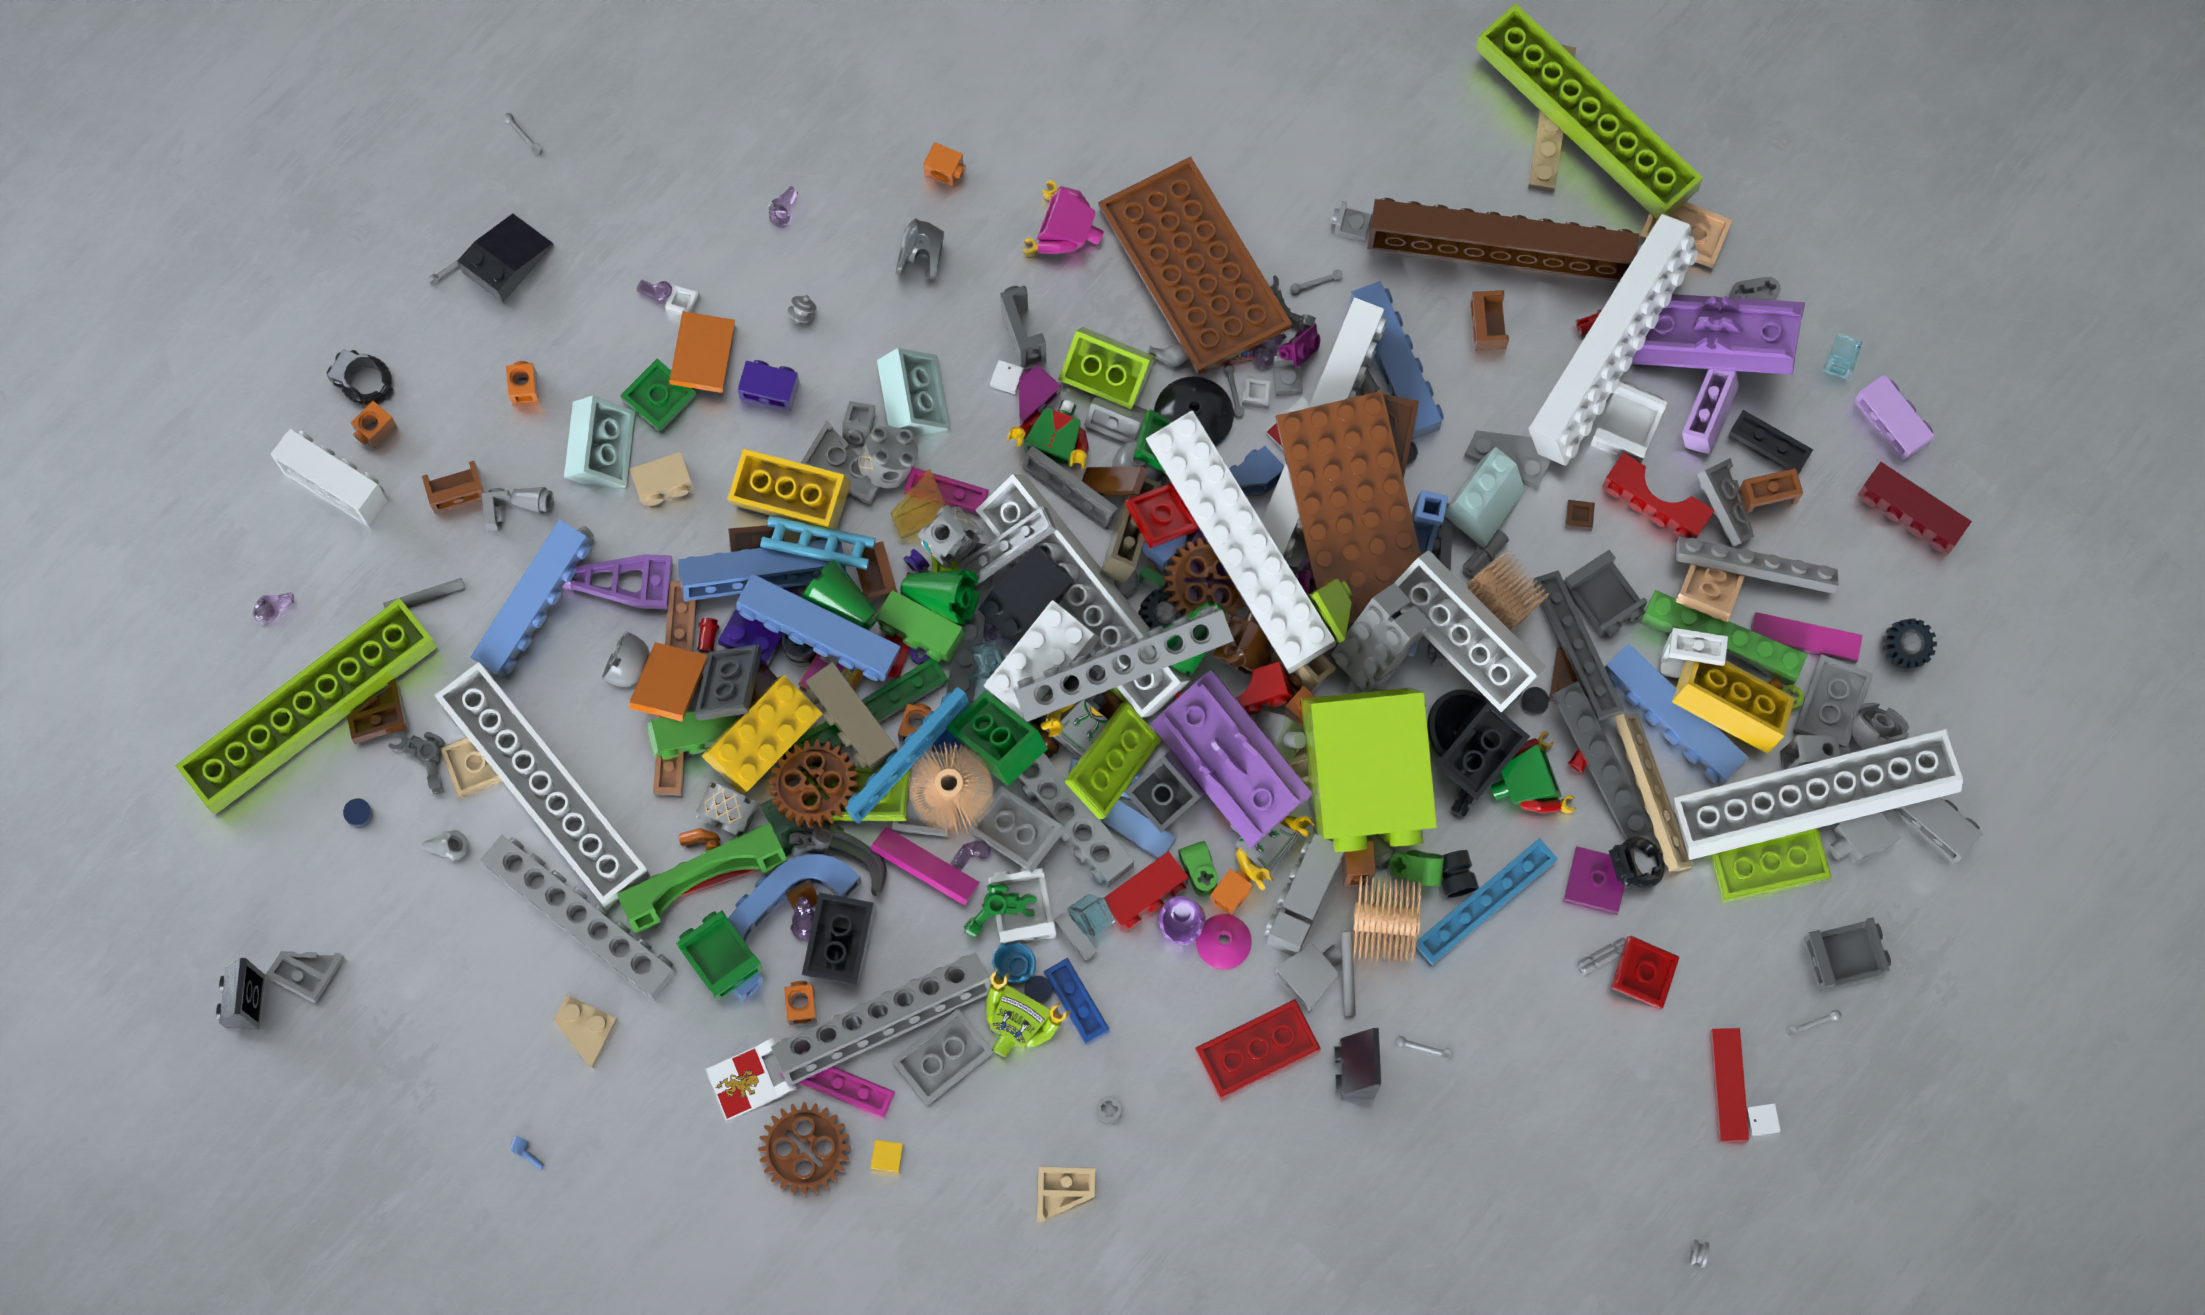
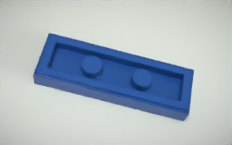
M1068 957L1043 971L1065 1011L1070 1009L1071 1014L1069 1018L1085 1045L1110 1031Z

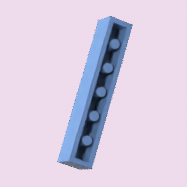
M1378 281L1351 291L1350 304H1352L1355 297L1384 309L1383 318L1387 319L1386 328L1381 341L1375 340L1377 345L1374 359L1391 396L1419 401L1412 440L1440 430L1442 420L1444 419L1443 411L1440 405H1435L1432 396L1434 393L1429 381L1425 382L1422 376V363L1418 357H1414L1411 351L1413 349L1411 338L1408 334L1404 335L1401 328L1403 326L1402 318L1398 311L1394 312L1391 305L1393 299L1389 289H1384L1382 282Z
M559 519L470 658L480 662L482 666L504 678L506 674L509 675L517 664L516 658L520 652L525 651L532 641L531 635L534 630L540 628L547 617L545 613L561 597L562 592L560 590L565 582H570L574 577L576 565L580 559L583 560L591 550L590 544L593 540Z
M828 539L810 541L809 547L824 550ZM838 541L835 552L844 554L842 543ZM766 548L678 559V568L683 600L685 602L741 594L751 574L781 588L808 585L814 578L817 579L822 574L820 571L829 562ZM841 565L846 571V565Z
M751 574L737 600V610L740 611L739 614L751 621H754V619L759 620L772 632L778 633L781 631L789 635V639L797 644L803 645L805 643L814 647L813 650L824 657L830 655L838 659V663L848 669H853L854 667L862 671L863 675L870 680L878 681L879 679L885 682L899 655V645L754 574Z
M1630 644L1626 645L1605 666L1614 688L1618 687L1625 694L1624 697L1629 704L1634 707L1638 706L1645 713L1644 717L1653 726L1658 725L1665 732L1664 736L1671 744H1677L1685 751V757L1691 763H1697L1704 770V775L1712 783H1718L1720 786H1723L1748 760L1749 757L1715 725L1672 703L1676 688Z

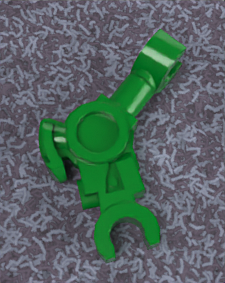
M1006 884L987 885L989 893L986 894L982 904L983 909L975 917L970 918L963 928L966 929L965 932L970 937L975 938L981 931L983 924L991 916L995 917L999 914L1017 915L1018 911H1021L1023 915L1033 917L1035 916L1034 910L1025 908V905L1028 902H1037V897L1033 894H1025L1019 897V893H1003L1009 891V887Z

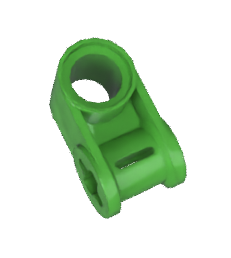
M1203 840L1178 849V854L1195 893L1201 897H1209L1217 887L1218 875L1208 846ZM1205 877L1206 881H1210V885L1206 886L1204 882H1201V878Z
M1410 850L1406 853H1396L1391 857L1389 865L1394 876L1411 881L1415 880L1418 884L1421 882V885L1440 886L1442 884L1443 855Z

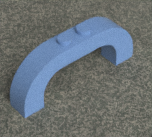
M1421 490L1411 514L1421 555L1428 550L1432 553L1438 529L1444 520L1448 496ZM1397 612L1391 617L1393 619H1396L1397 617L1402 615V613ZM1418 642L1407 656L1414 657L1416 655Z
M821 854L798 856L778 866L769 876L767 874L763 875L755 884L756 889L749 896L745 894L735 904L737 908L728 917V920L746 943L752 931L786 898L785 893L809 879L812 884L822 885L836 896L848 897L862 883L861 877L847 864L834 857ZM757 973L733 991L745 1002L760 987L764 980Z

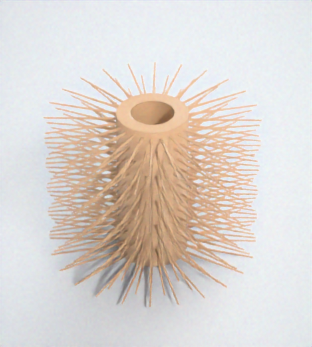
M1504 554L1498 561L1495 560L1490 566L1488 565L1467 583L1466 587L1477 598L1479 597V600L1512 631L1532 614L1530 612L1533 609L1535 610L1538 604L1540 605L1545 600L1546 594L1540 600L1537 599L1545 589L1535 595L1534 593L1540 585L1534 590L1532 588L1536 582H1532L1528 586L1527 584L1532 577L1528 581L1525 577L1526 574L1521 578L1519 577L1524 569L1520 573L1514 574L1518 566L1513 571L1511 569L1517 560L1507 567L1506 565L1511 557L1502 563Z
M950 743V757L945 745L946 763L941 750L945 769L938 753L937 756L941 767L931 752L932 761L927 762L922 758L926 762L923 766L926 765L928 767L925 770L920 766V772L923 773V776H918L919 774L915 775L917 777L913 778L914 780H910L915 782L916 779H919L916 783H913L916 785L909 786L916 789L908 791L913 792L912 794L924 792L915 796L909 794L914 800L918 799L913 802L914 804L916 802L917 810L920 814L927 811L930 807L934 808L928 815H925L928 817L925 821L928 819L932 823L936 820L943 831L939 821L941 817L944 824L951 831L954 824L958 835L956 814L962 831L958 810L964 824L965 821L960 809L970 826V819L977 825L973 817L978 818L980 813L977 814L974 810L978 807V810L983 813V807L980 805L986 803L984 801H987V796L994 795L992 793H985L989 792V790H995L992 788L977 789L985 788L989 785L993 786L990 781H993L988 778V772L986 775L984 767L982 765L979 767V763L974 762L975 758L973 761L970 757L966 760L964 750L962 751L963 756L961 759L955 747L954 751L957 758L953 753V760V749ZM979 771H981L979 774L983 773L979 777H976L977 775H974ZM923 802H926L925 804L929 803L925 807H922L923 805H920Z
M1361 875L1357 903H1355L1353 957L1355 958L1358 931H1361L1359 959L1362 952L1363 934L1366 932V960L1370 932H1372L1371 961L1374 954L1376 933H1378L1376 945V959L1378 960L1383 933L1382 961L1384 962L1388 938V960L1390 962L1394 934V962L1397 958L1400 939V963H1402L1405 936H1407L1405 960L1407 962L1411 940L1413 939L1411 948V962L1413 964L1420 928L1421 882L1418 884L1415 899V880H1413L1409 905V881L1407 880L1403 907V879L1400 884L1397 903L1398 885L1396 878L1391 906V880H1389L1387 905H1384L1386 879L1384 877L1380 896V880L1378 877L1373 904L1374 878L1372 877L1369 904H1366L1368 876L1365 881L1363 903H1361Z

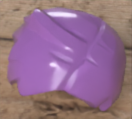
M1179 895L1170 898L1163 904L1156 921L1159 923L1160 929L1167 939L1173 943L1185 945L1195 941L1202 933L1205 926V912L1195 900Z

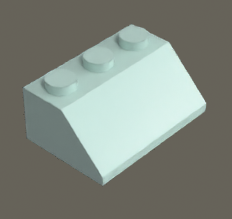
M897 348L877 360L888 426L908 429L913 433V437L950 430L937 355Z
M593 395L574 401L564 478L584 485L627 487L635 411Z
M1494 447L1480 460L1445 510L1444 516L1483 548L1486 547L1525 492L1517 464L1497 447Z

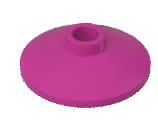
M1219 914L1208 918L1205 921L1202 933L1196 939V947L1200 957L1208 965L1217 969H1231L1240 965L1248 957L1252 945L1251 934L1246 924L1239 918L1229 914ZM1226 935L1230 941L1227 944H1222L1219 941V937Z

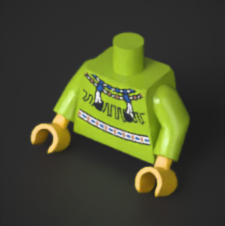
M997 968L991 975L992 984L986 999V1020L991 1025V1032L999 1036L992 1050L1006 1058L1013 1045L1026 1050L1028 1046L1035 1048L1050 1040L1061 1025V1021L1070 1016L1071 1011L1069 1009L1064 1015H1061L1058 1012V1007L1062 1004L1061 1002L1049 1009L1009 985H1006L1004 988L1003 986L1009 980L1010 974L1007 972L1004 980H1000L996 975L998 972Z

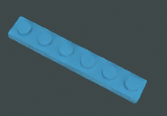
M957 687L953 692L947 693L943 697L941 705L924 718L922 726L916 732H912L906 737L904 745L897 753L894 752L887 758L885 766L878 773L875 772L869 777L866 786L861 792L855 793L849 799L846 810L855 822L859 824L939 738L946 730V727L970 704L964 691Z
M1539 838L1417 940L1416 948L1431 965L1435 964L1552 866L1558 858Z

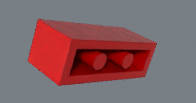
M1168 851L1102 898L1101 906L1120 931L1125 928L1131 930L1142 922L1141 917L1150 911L1153 914L1161 909L1165 899L1171 895L1175 897L1182 894L1187 889L1185 885L1188 884L1189 877Z

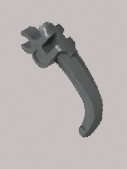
M814 821L811 828H808L806 824L805 831L808 835L802 833L790 835L788 843L799 844L794 846L792 855L801 856L806 852L809 854L826 855L828 848L849 855L863 863L870 871L872 895L878 896L882 892L887 873L883 857L870 850V846L856 837L843 832L844 828L835 823L828 824L823 822V827H820L818 822Z

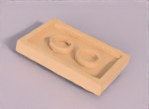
M1685 202L1670 217L1690 224L1698 251L1695 262L1713 269L1732 219ZM1649 213L1640 235V241L1645 242L1658 221L1651 213Z
M1691 564L1676 602L1687 608L1708 614L1715 619L1728 622L1745 575Z

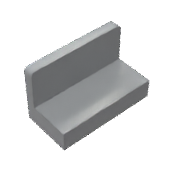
M1096 396L1091 402L1084 426L1129 443L1136 441L1144 415L1148 410L1136 405L1130 410Z

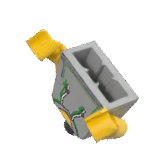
M1099 693L1087 698L1086 701L1082 700L1048 713L1046 721L1041 723V728L1049 733V737H1054L1075 756L1081 758L1108 722V719L1098 712L1106 698Z
M1287 815L1253 849L1240 837L1236 842L1235 848L1237 850L1236 858L1241 871L1251 880L1255 881L1261 890H1264L1265 886L1262 881L1267 879L1271 880V882L1274 881L1271 874L1297 843L1300 835L1297 832H1300L1304 837H1309L1310 833L1305 828L1309 825L1315 827V823L1307 816L1297 818ZM1230 825V828L1237 832L1232 825Z

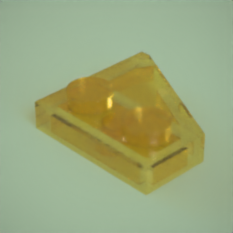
M931 469L923 474L924 477L914 488L910 489L905 495V499L898 503L890 513L901 539L920 532L926 525H931L937 518V512L946 505Z

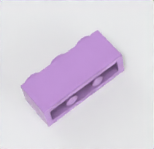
M1708 369L1682 432L1685 448L1711 455L1739 388L1736 371Z
M1885 374L1860 390L1854 399L1855 403L1903 462L1928 446L1935 436L1930 424L1925 420L1922 421L1916 413V408L1912 402L1905 400L1899 392L1898 385L1892 379H1888Z

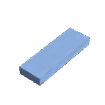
M1120 800L1116 802L1105 819H1100L1105 826L1156 859L1167 853L1176 840V836L1166 830L1160 832L1148 818Z

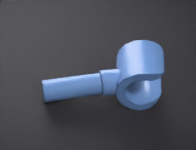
M514 1136L510 1144L511 1151L526 1158L540 1170L544 1164L525 1150L529 1142Z

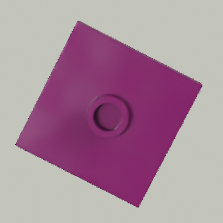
M1576 846L1563 901L1618 914L1625 886L1617 881L1610 854Z

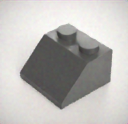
M1171 750L1124 791L1160 832H1163L1206 793Z

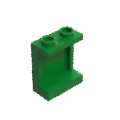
M722 910L718 913L714 911L708 914L702 920V925L695 930L690 928L679 936L680 940L676 943L717 1002L764 969L761 962L752 953Z

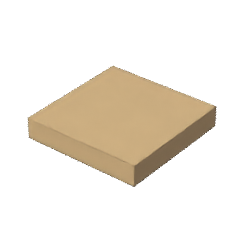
M467 737L440 748L459 799L503 782Z

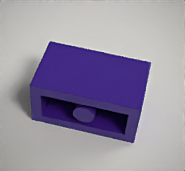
M754 360V362L746 361L737 390L739 398L742 400L791 411L800 381L798 373L790 367L780 366L776 368L769 366L768 363L761 360Z

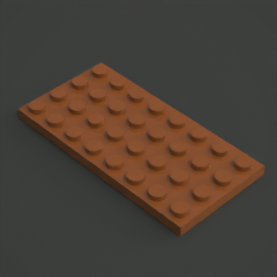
M1191 156L1098 202L1101 212L1198 375L1292 328V322Z
M1383 391L1275 416L1315 588L1317 590L1334 579H1339L1340 583L1345 581L1352 593V596L1349 597L1352 604L1348 624L1354 623L1371 599L1395 583L1412 563L1421 556Z

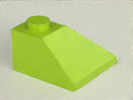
M1334 579L1307 596L1335 642L1341 643L1346 637L1352 604L1349 597L1352 596V593L1345 581L1340 583L1339 579Z

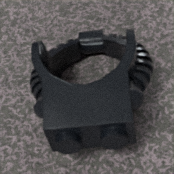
M343 349L341 353L339 352L335 357L334 365L330 366L326 373L329 381L341 388L344 395L355 403H364V405H368L372 401L378 403L379 400L382 401V398L388 399L394 390L390 386L392 385V376L386 364L375 356L359 354L356 350L349 352ZM363 366L365 368H374L381 372L384 385L380 392L374 391L369 394H361L356 388L350 386L351 375Z
M1632 837L1621 845H1615L1613 849L1609 850L1618 883H1622L1629 888H1651L1662 880L1665 873L1664 865L1666 864L1663 861V853L1660 852V849L1652 841L1643 837ZM1636 848L1644 851L1648 857H1655L1657 866L1652 868L1651 875L1648 872L1642 874L1638 868L1634 857Z

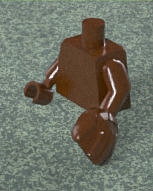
M1250 609L1245 620L1231 618L1227 624L1234 641L1217 647L1213 657L1246 675H1252L1254 669L1273 664L1270 658L1271 644ZM1286 670L1294 697L1301 689L1302 681L1293 672L1289 674Z

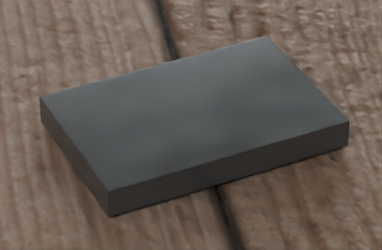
M759 644L709 652L694 714L698 721L749 713L762 655V649Z

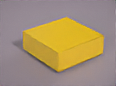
M875 1140L871 1169L899 1173L903 1143Z

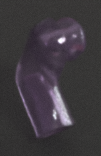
M641 280L637 286V292L656 301H661L672 294V286L666 281L653 285Z
M983 840L965 843L950 864L962 871L971 857L988 858L991 854V848Z

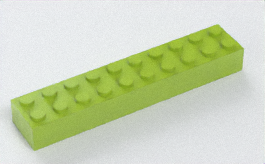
M1516 3L1478 36L1476 50L1657 220L1661 214L1670 217L1699 191L1703 177Z
M398 598L176 764L175 767L205 806L216 815L361 706L371 696L386 687L388 682L398 678L437 648V645L403 601Z

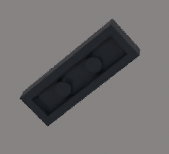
M1742 410L1728 434L1786 468H1796L1798 474L1814 450L1745 410Z

